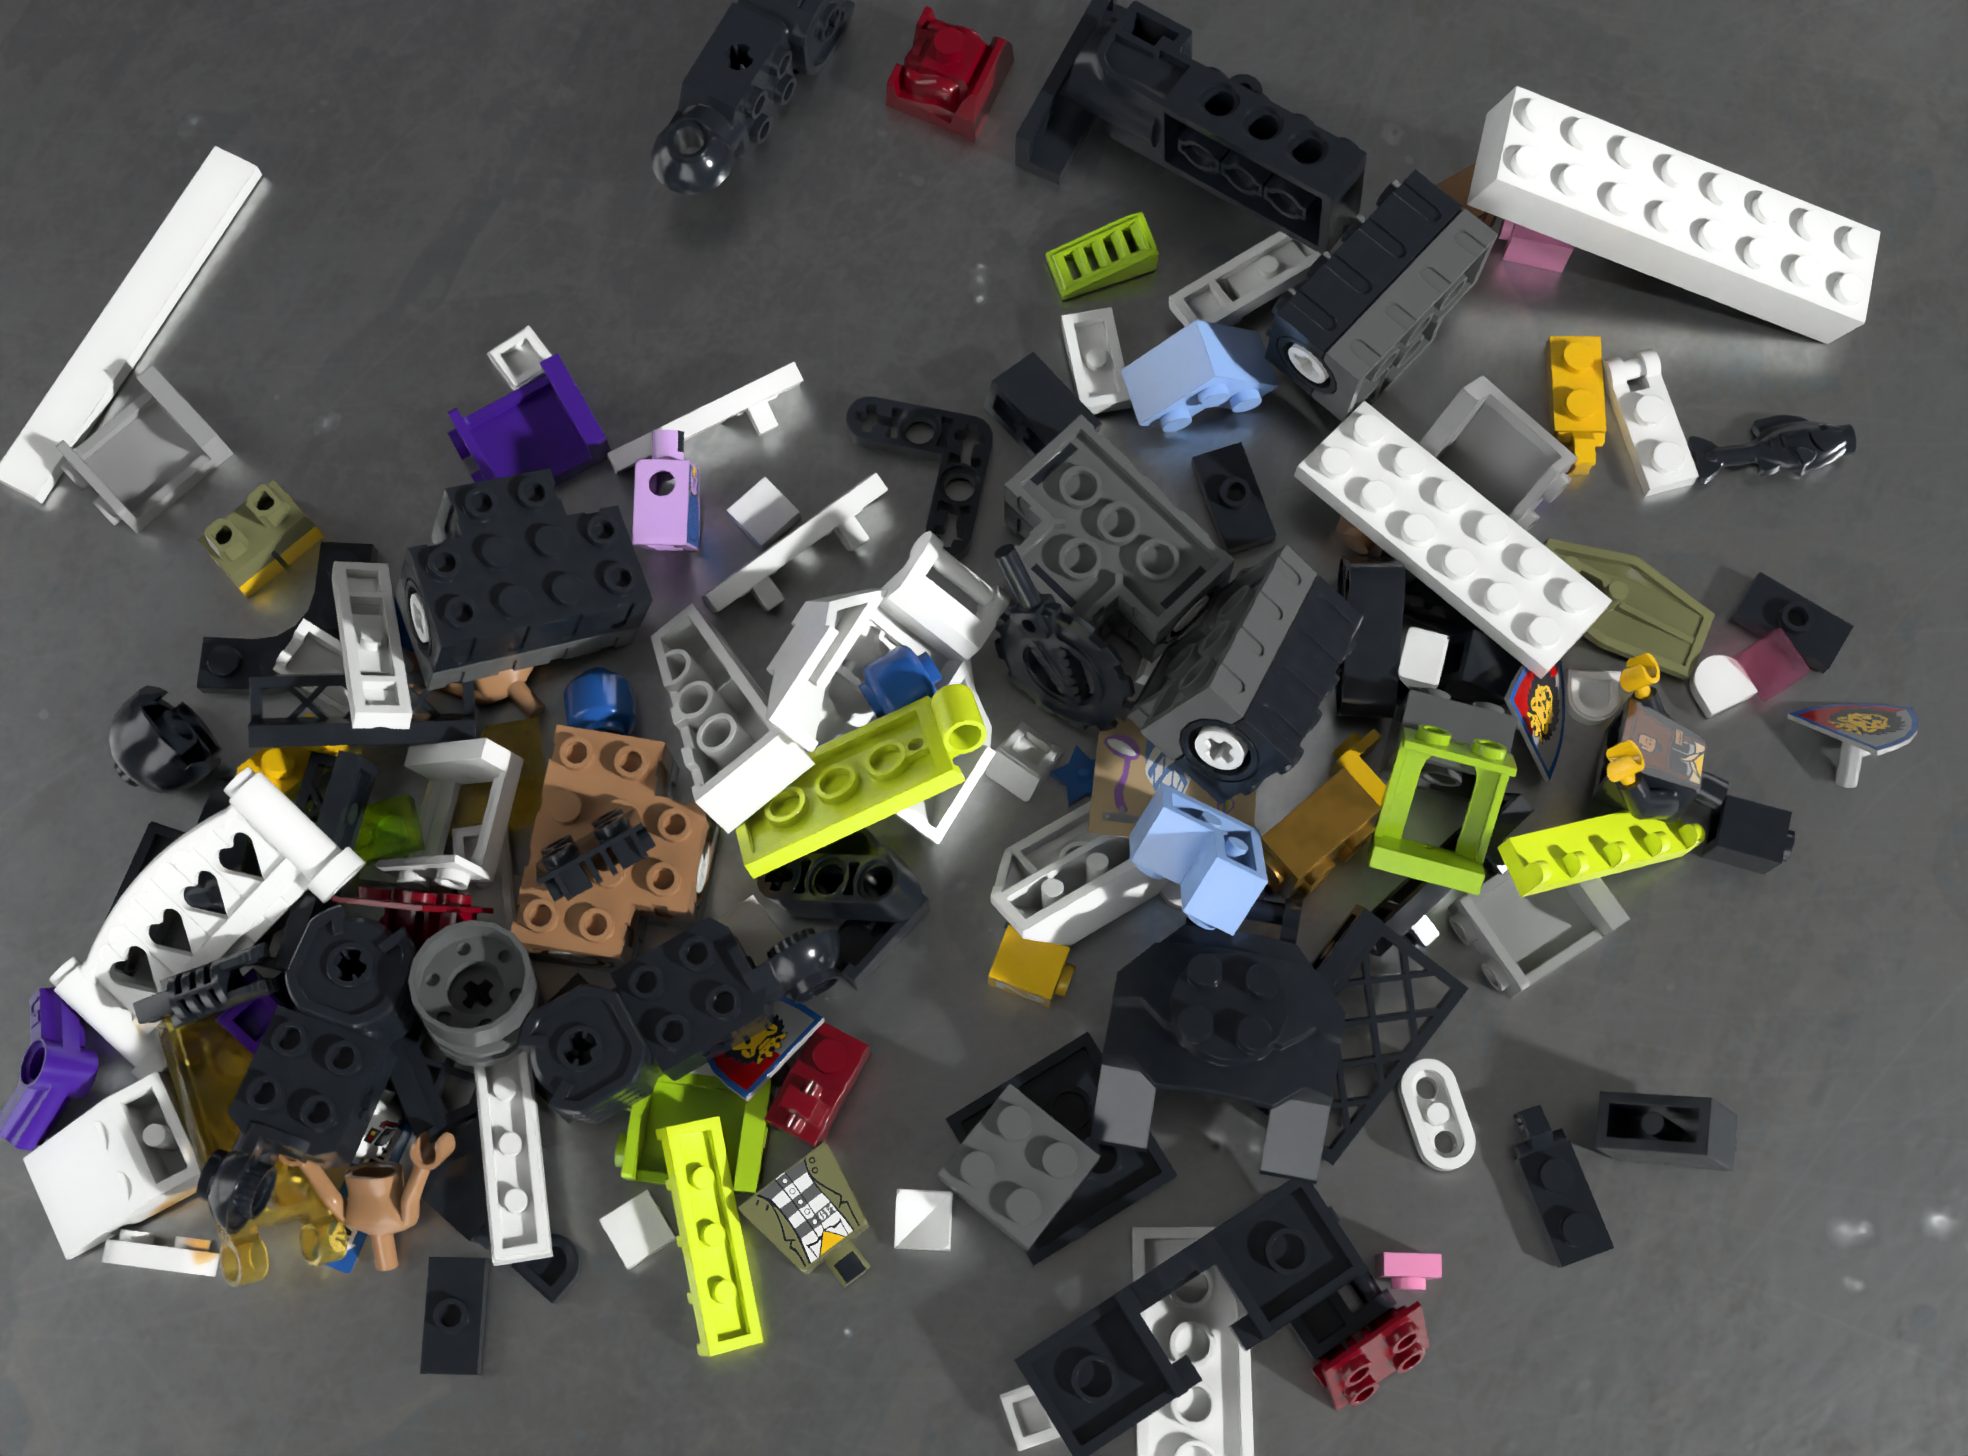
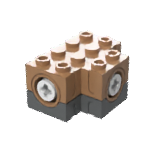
M557 724L553 744L555 745L554 752L547 766L541 793L543 798L540 812H537L529 846L531 855L528 867L525 866L517 900V905L519 906L516 921L512 922L511 932L515 934L525 947L531 960L611 973L638 958L641 942L644 943L647 924L661 927L671 925L680 927L681 930H687L703 921L721 827L695 802L690 801L688 804L676 802L671 798L673 787L677 785L680 769L666 742ZM622 807L626 814L636 808L643 826H646L656 844V847L647 851L649 857L623 870L611 847L606 848L619 872L613 876L600 852L593 855L591 858L604 881L600 884L596 882L585 861H582L581 865L593 887L569 901L563 897L555 902L545 883L540 885L537 883L535 863L543 858L540 852L543 848L567 835H571L574 841L586 836L594 830L591 823L611 810Z

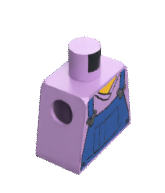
M653 430L652 459L636 460L632 544L648 551H700L699 467L690 460H684V431ZM668 478H674V489L668 495L662 496L660 491L662 483Z

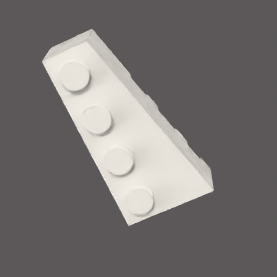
M691 603L650 637L663 685L670 692L673 707L670 708L674 725L680 730L684 748L681 749L684 763L692 773L694 786L691 789L695 803L729 834L815 763L802 746L765 720L769 699L722 634Z

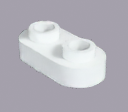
M1421 1059L1412 1063L1398 1081V1095L1417 1152L1424 1163L1439 1171L1457 1169L1471 1159L1475 1151L1476 1139L1456 1078L1450 1068L1438 1060ZM1425 1079L1432 1083L1434 1095L1431 1099H1424L1417 1093L1416 1084L1419 1080ZM1438 1133H1445L1451 1138L1453 1146L1449 1153H1442L1436 1148L1434 1140Z
M124 1229L120 1230L118 1240L106 1239L101 1262L216 1276L220 1254L209 1252L211 1242L209 1240L176 1236L174 1247L154 1245L156 1234Z

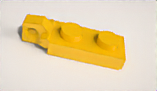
M1549 336L1545 351L1550 434L1578 458L1568 471V475H1588L1590 468L1596 464L1595 447L1603 446L1607 431L1601 336Z

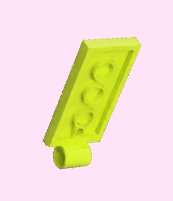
M963 684L946 685L939 689L932 698L930 696L923 697L816 747L813 752L807 751L815 764L735 828L744 867L752 878L755 879L965 782L959 766L954 765L952 759L960 754H966L978 749L985 742L987 736L986 727L973 691Z

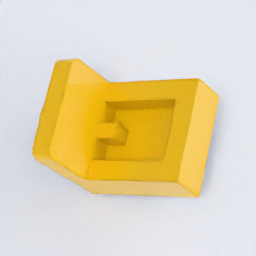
M1374 728L1363 738L1355 732L1334 750L1332 754L1337 760L1328 775L1332 777L1344 767L1376 803L1381 806L1386 785L1362 760L1375 749L1382 738Z

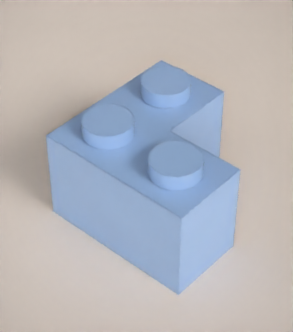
M1200 320L1193 321L1121 370L1139 425L1162 428L1164 432H1174L1185 428L1192 422L1191 417L1205 408L1232 409L1235 413L1251 410L1262 402L1261 397L1279 387L1270 362L1264 358L1266 350L1258 331Z
M1162 782L1129 835L1130 861L1135 863L1142 873L1151 878L1163 879L1165 877L1179 884L1183 912L1187 914L1190 920L1204 929L1214 930L1218 928L1233 936L1268 882L1260 831Z

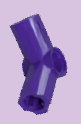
M56 986L39 988L30 997L31 1043L27 1047L20 1064V1082L0 1113V1137L18 1149L33 1151L35 1146L42 1145L71 1098L81 1099L86 1096L91 1090L98 1072L99 1061L97 1053L94 1050L85 1048L84 1019L54 992Z

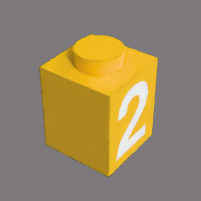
M1008 924L988 975V985L1050 1008L1055 994L1065 997L1076 966L1067 963L1070 947L1023 939Z

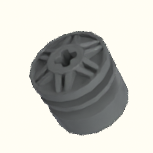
M468 920L448 925L428 938L413 958L408 979L412 1003L423 1020L429 1036L445 1056L462 1065L489 1067L508 1062L523 1051L516 1046L521 1026L529 1013L545 1004L541 986L533 970L529 954L514 933L494 922ZM478 1000L481 1001L483 1004H490L486 1008L480 1004H476L475 1006H473L474 1003Z

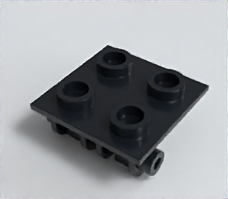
M622 807L611 810L591 823L594 830L586 836L574 841L571 835H567L540 851L543 858L535 863L537 883L539 885L545 883L555 902L563 897L569 901L593 887L581 865L582 861H585L596 882L600 884L604 881L591 858L593 855L600 852L613 876L619 872L606 848L611 847L623 870L649 857L647 851L656 847V844L646 826H643L636 808L626 814Z

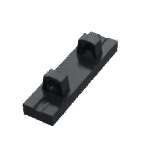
M1504 793L1483 862L1484 869L1488 873L1493 872L1502 875L1508 870L1497 847L1534 811L1522 794ZM1462 826L1440 848L1455 851ZM1407 877L1371 913L1381 919L1383 923L1400 936L1404 935L1412 945L1426 948L1440 935V932L1426 913L1452 888ZM1381 937L1370 953L1381 957L1393 944L1384 937Z

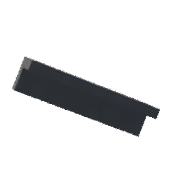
M1091 0L1016 133V166L1060 185L1097 118L1096 115L1069 100L1067 94L1069 77L1075 60L1090 35L1113 16L1119 19L1127 9L1118 5L1117 0Z
M406 672L409 695L414 699L411 702L412 711L420 704L429 714H412L409 729H390L387 727L352 728L350 710L344 716H329L313 702L327 686H342L347 690L345 673L250 675L251 721L248 725L249 748L443 743L476 739L474 680L463 683L464 713L440 714L425 700L433 690L427 691V688H425L418 694L409 685L425 684L422 673ZM318 686L308 697L297 688ZM286 687L302 703L288 717L263 718L262 688ZM308 707L318 717L298 716Z
M339 750L338 755L333 756L312 751L295 805L313 823H316V826L341 850L349 846L354 851L378 767L355 753ZM324 768H330L333 771L323 799L318 787ZM315 803L317 808L311 811L313 804ZM307 889L255 944L258 945L265 942L269 949L273 934L284 928L276 958L268 957L263 962L254 966L286 972L309 920L324 910L337 906L338 902H332L331 898L323 903L315 894ZM342 889L334 896H340Z

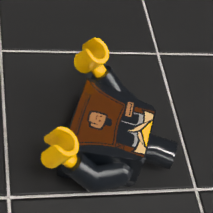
M1644 653L1628 659L1626 662L1627 669L1622 671L1619 682L1625 691H1634V693L1627 699L1605 731L1592 799L1630 811L1631 815L1638 820L1656 819L1666 823L1677 822L1692 801L1712 810H1717L1726 797L1729 781L1703 770L1707 749L1706 741L1703 737L1675 722L1665 712L1657 689L1649 687V685L1657 683L1660 678V670L1655 658L1649 653Z

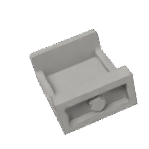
M153 365L136 377L146 389L142 395L77 448H71L64 440L55 446L68 460L61 466V469L82 491L91 485L100 495L93 501V504L114 526L123 520L136 533H139L233 454L218 434Z
M1483 375L1459 391L1418 443L1527 532L1540 518L1534 512V509L1543 499L1551 503L1568 486L1572 479L1565 473L1578 459Z
M1508 870L1504 874L1499 875L1498 873L1484 882L1479 896L1464 893L1448 907L1452 914L1449 921L1456 935L1464 944H1473L1485 961L1481 964V967L1489 982L1498 991L1505 990L1510 998H1513L1630 920L1601 877L1521 897Z

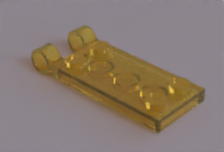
M214 1014L178 1028L173 1027L171 1017L164 1018L156 1027L200 1174L214 1151L223 1149L230 1152L240 1129L229 1116L228 1111L254 1057L245 1046L215 1020ZM279 1158L274 1165L277 1170V1181L271 1196L275 1209L266 1207L259 1217L253 1220L250 1219L237 1234H227L215 1221L222 1244L220 1249L221 1271L229 1286L235 1288L262 1281L266 1278L269 1260L266 1247L258 1233L259 1229L300 1220L302 1226L299 1232V1244L302 1255L308 1265L316 1267L340 1261L345 1257L347 1253V1235L342 1222L325 1206L299 1166H288Z

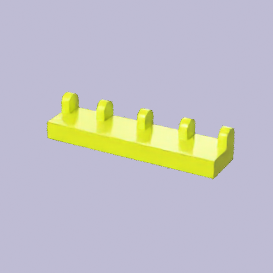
M1624 810L1511 837L1499 845L1497 849L1520 896L1525 897L1682 857L1705 840V830L1697 822L1684 825L1681 818L1673 823H1666L1656 819L1638 820L1631 815L1630 811Z
M715 1116L655 1129L657 1140L662 1141L669 1179H665L667 1191L672 1193L679 1229L676 1241L677 1246L682 1247L690 1287V1291L686 1293L688 1303L693 1304L700 1342L696 1343L698 1355L714 1356L762 1343L763 1337L720 1117Z

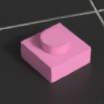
M1394 1252L1376 1254L1375 1278H1391V1289L1426 1290V1279L1442 1278V1254Z

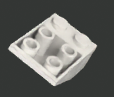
M156 1071L99 1102L25 1156L23 1161L65 1258L72 1259L106 1241V1239L119 1234L121 1229L127 1230L196 1193L200 1174L207 1160L212 1155L213 1150L181 1080Z

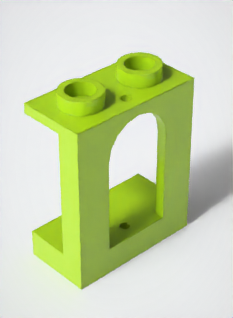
M1419 724L1417 730L1403 727L1380 806L1381 810L1376 820V830L1372 834L1368 848L1369 867L1479 896L1485 878L1483 862L1510 776H1516L1517 766L1514 756L1506 753L1507 747L1491 740L1475 738L1473 744L1451 739L1452 734L1449 731L1437 726ZM1431 756L1474 766L1476 769L1475 785L1455 851L1402 838L1421 769L1426 760Z

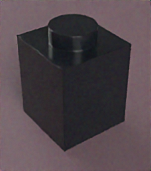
M1473 629L1447 638L1449 639L1439 685L1436 689L1471 704L1473 702H1488L1498 706L1505 705L1504 699L1510 684L1523 664L1488 635Z
M1727 794L1717 810L1711 809L1701 857L1765 875L1782 864V862H1786L1791 855L1795 842V832L1789 830L1792 812Z

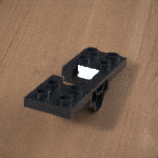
M1295 1180L1287 1181L1014 1360L1072 1456L1091 1455L1202 1381L1201 1376L1187 1355L1182 1356L1171 1364L1140 1313L1213 1265H1215L1246 1315L1228 1326L1244 1351H1248L1261 1341L1268 1339L1276 1331L1369 1270L1313 1184Z

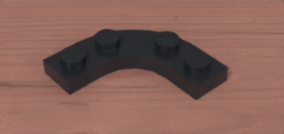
M321 542L315 591L309 609L294 627L273 637L259 639L203 637L197 688L202 693L250 695V675L279 674L273 670L276 660L281 651L285 650L290 643L295 630L303 618L340 641L332 585L334 561L377 563L378 550L375 546L363 543ZM286 687L262 688V695L289 692Z

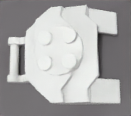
M928 531L913 545L910 558L905 566L881 589H866L838 594L804 603L791 623L794 628L766 669L773 676L765 720L804 749L813 752L815 747L877 719L858 687L865 682L863 670L867 664L900 645L910 647L917 656L926 651L943 678L934 684L936 690L938 691L950 684L968 686L973 691L987 731L986 740L981 747L973 752L960 754L952 759L954 765L959 766L965 782L894 814L928 840L939 844L996 753L990 748L992 726L975 690L971 657L983 647L995 628L997 620L1007 609L1011 596L998 585L989 586L943 549L944 542L931 531ZM931 567L978 603V611L975 615L926 577Z

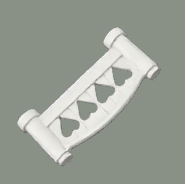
M250 767L241 771L225 787L224 792L230 797V805L226 809L205 819L172 842L132 881L105 920L92 945L87 960L82 963L74 956L66 961L49 979L56 986L54 992L135 1067L131 1074L138 1081L156 1071L166 1074L185 1055L189 1048L172 1033L176 1028L173 1027L171 1018L156 1023L139 1024L133 1007L134 1002L162 992L160 983L162 979L254 946L307 889L325 903L339 892L365 864V861L349 846L341 850L261 772L256 774ZM236 833H245L252 839L262 877L228 870L221 865L219 852L223 848L233 847V839ZM201 871H209L216 877L227 915L194 908L186 903L184 890L188 886H196L198 884V876ZM165 909H174L181 915L191 952L158 945L151 940L149 928L151 924L163 922ZM131 946H138L146 952L157 989L124 982L116 976L115 964L118 961H126L129 958Z

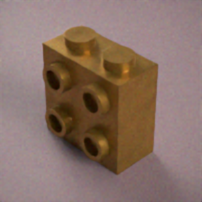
M1344 767L1261 837L1268 879L1264 890L1269 894L1273 895L1278 892L1285 901L1286 898H1290L1297 891L1303 897H1306L1328 877L1327 873L1336 865L1333 860L1337 856L1345 863L1368 843L1367 839L1375 832L1376 828L1372 821L1381 810V807Z

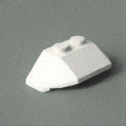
M1090 801L1006 848L990 897L993 906L1023 939L1071 946L1158 895L1169 879L1165 877L1163 879L1151 878L1142 873L1135 863L1130 861L1129 838L1088 833Z

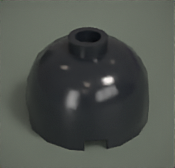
M147 685L139 689L121 706L111 723L108 739L110 750L115 760V771L123 781L134 787L140 786L149 791L165 794L185 791L203 780L221 764V758L213 760L212 754L219 749L217 740L204 721L187 704L182 701L174 708L162 699L168 691L160 687Z

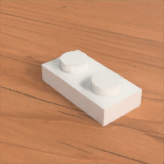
M1112 307L1061 315V327L1076 397L1093 414L1131 408V400L1121 373L1125 366Z

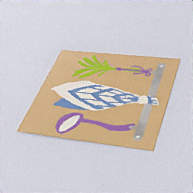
M1116 718L1119 724L1115 729L1108 731L1099 730L1088 833L1129 838L1130 833L1161 782L1255 828L1256 790L1246 796L1239 793L1226 802L1219 804L1174 763L1175 759L1173 761L1148 740L1131 719L1127 718L1124 722Z

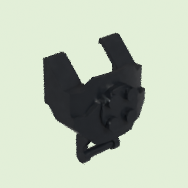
M1286 898L1284 904L1257 899L1244 918L1246 920L1281 925L1279 940L1236 931L1232 936L1218 928L1214 930L1204 929L1187 916L1185 925L1161 942H1155L1117 972L1102 1053V1065L1090 1137L1091 1143L1146 1153L1156 1088L1210 1095L1270 1109L1259 1174L1311 1184L1317 1183L1329 1113L1334 1096L1346 1012L1320 972L1313 968L1301 949L1296 945L1303 901Z

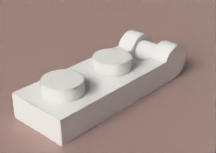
M1650 348L1635 353L1634 358L1622 360L1620 357L1603 360L1604 387L1644 496L1694 484L1699 478V474L1662 378L1661 362L1656 350ZM1638 378L1642 390L1630 392L1627 381Z

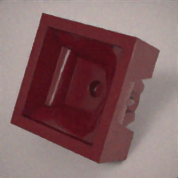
M925 6L916 24L913 46L904 59V65L896 63L887 81L885 106L975 141L1015 61L1013 46L1006 39L996 36L992 37L990 45H988L981 39L979 33L973 29L938 20L932 8Z

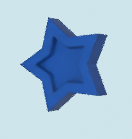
M1077 745L1070 762L1050 772L1054 779L1066 787L1069 807L1084 797H1092L1096 759H1090Z

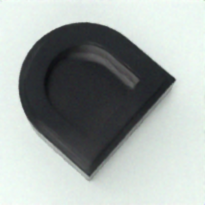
M551 1234L553 1257L513 1263L511 1267L548 1301L556 1304L577 1280L582 1268V1256L579 1248L572 1240L558 1234Z

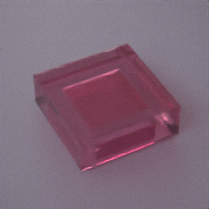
M1776 628L1732 657L1754 684L1758 691V696L1764 702L1811 672L1781 628Z

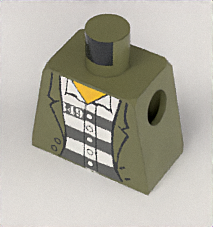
M825 1141L738 1207L741 1213L806 1275L825 1262L845 1288L871 1268L852 1241L870 1227L869 1222L834 1152Z

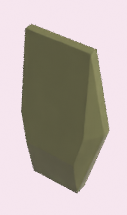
M1548 538L1543 543L1550 551L1612 600L1607 609L1582 636L1600 648L1629 659L1649 653L1655 658L1660 671L1686 681L1691 678L1715 614L1638 556Z

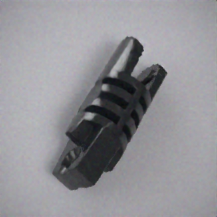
M263 942L197 968L160 980L162 992L133 1003L138 1023H156L171 1018L173 1027L178 1028L217 1012L231 1009L278 992L281 988L277 978H261L245 986L243 976L239 970L245 966L261 963L264 959L270 957L267 943Z

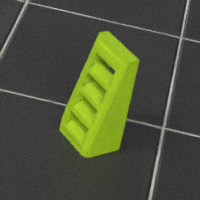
M1142 211L1120 218L1045 253L1046 261L1062 301L1157 270L1159 257L1157 246ZM1130 240L1134 241L1137 251L1132 254L1126 243ZM1114 246L1119 260L1111 262L1106 248ZM1094 253L1099 265V269L1093 272L1086 255ZM1073 259L1081 274V277L1073 280L1066 261Z

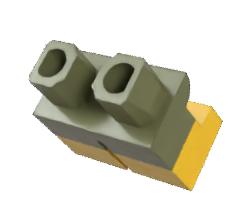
M273 479L267 485L260 484L247 495V501L224 519L218 518L206 527L204 535L198 541L248 599L284 570L282 565L271 554L273 551H276L290 565L325 535Z

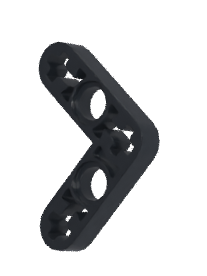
M878 397L857 399L850 405L846 413L847 430L851 440L857 446L940 463L926 524V532L931 531L935 535L945 534L949 521L948 513L958 515L956 534L962 540H953L951 547L943 546V549L958 561L962 560L969 554L972 547L993 453V432L990 425L985 420L968 414ZM868 414H876L879 424L874 425L871 432L863 431L860 421H866ZM893 417L899 418L897 422V438H890V427H893ZM924 421L933 427L935 433L928 442L916 444L906 437L907 427L914 422ZM968 433H975L980 444H975L973 447L970 466L962 463L963 443L960 440H966ZM955 478H965L973 484L975 490L968 499L956 501L946 495L945 487L947 483Z

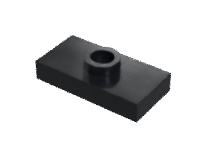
M1242 442L1192 457L1191 464L1222 548L1228 554H1233L1274 541L1276 532Z
M1759 572L1753 579L1730 618L1732 621L1821 673L1826 672L1830 668L1854 627L1852 624L1762 572Z
M429 1257L420 1374L481 1375L489 1258Z

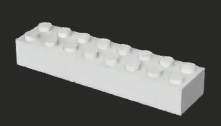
M1519 86L1510 91L1487 113L1467 205L1825 344L1831 343L1865 323L1880 231Z

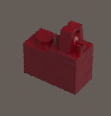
M824 1022L809 1037L764 1120L772 1128L812 1149H815L824 1141L826 1142L872 1055L869 1045Z

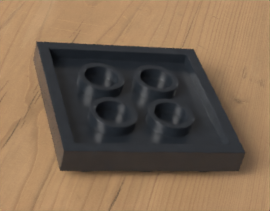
M1089 1032L1079 1036L946 1118L947 1124L961 1145L1006 1087L1011 1084L1100 1156L1096 1165L1027 1252L1024 1250L1033 1267L1178 1176L1151 1132H1149L1146 1153L1090 1142L1102 1065V1053Z

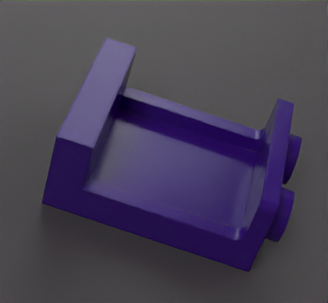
M558 353L539 362L545 374L539 379L468 416L462 417L457 408L447 412L456 427L447 432L462 460L472 456L479 468L478 471L470 474L474 483L550 468L556 487L608 459L607 453L611 452V448L606 436Z

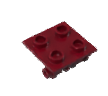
M357 886L356 897L332 896V902L385 907L384 915L380 918L379 923L386 926L392 933L405 927L420 947L423 946L428 938L448 925L468 920L477 921V913L493 914L494 908L471 906L472 895L438 893L436 902L437 894L416 889L394 888L393 898H391L392 889Z
M1418 1301L1408 1308L1405 1305H1402L1397 1310L1394 1307L1390 1308L1369 1323V1327L1373 1331L1372 1333L1365 1326L1359 1330L1363 1339L1358 1343L1352 1336L1347 1338L1345 1342L1349 1347L1348 1350L1340 1343L1317 1359L1319 1364L1313 1367L1311 1372L1323 1389L1328 1387L1333 1406L1337 1411L1347 1404L1357 1406L1367 1401L1377 1391L1380 1381L1395 1371L1401 1374L1411 1370L1424 1358L1425 1350L1430 1345L1422 1306Z

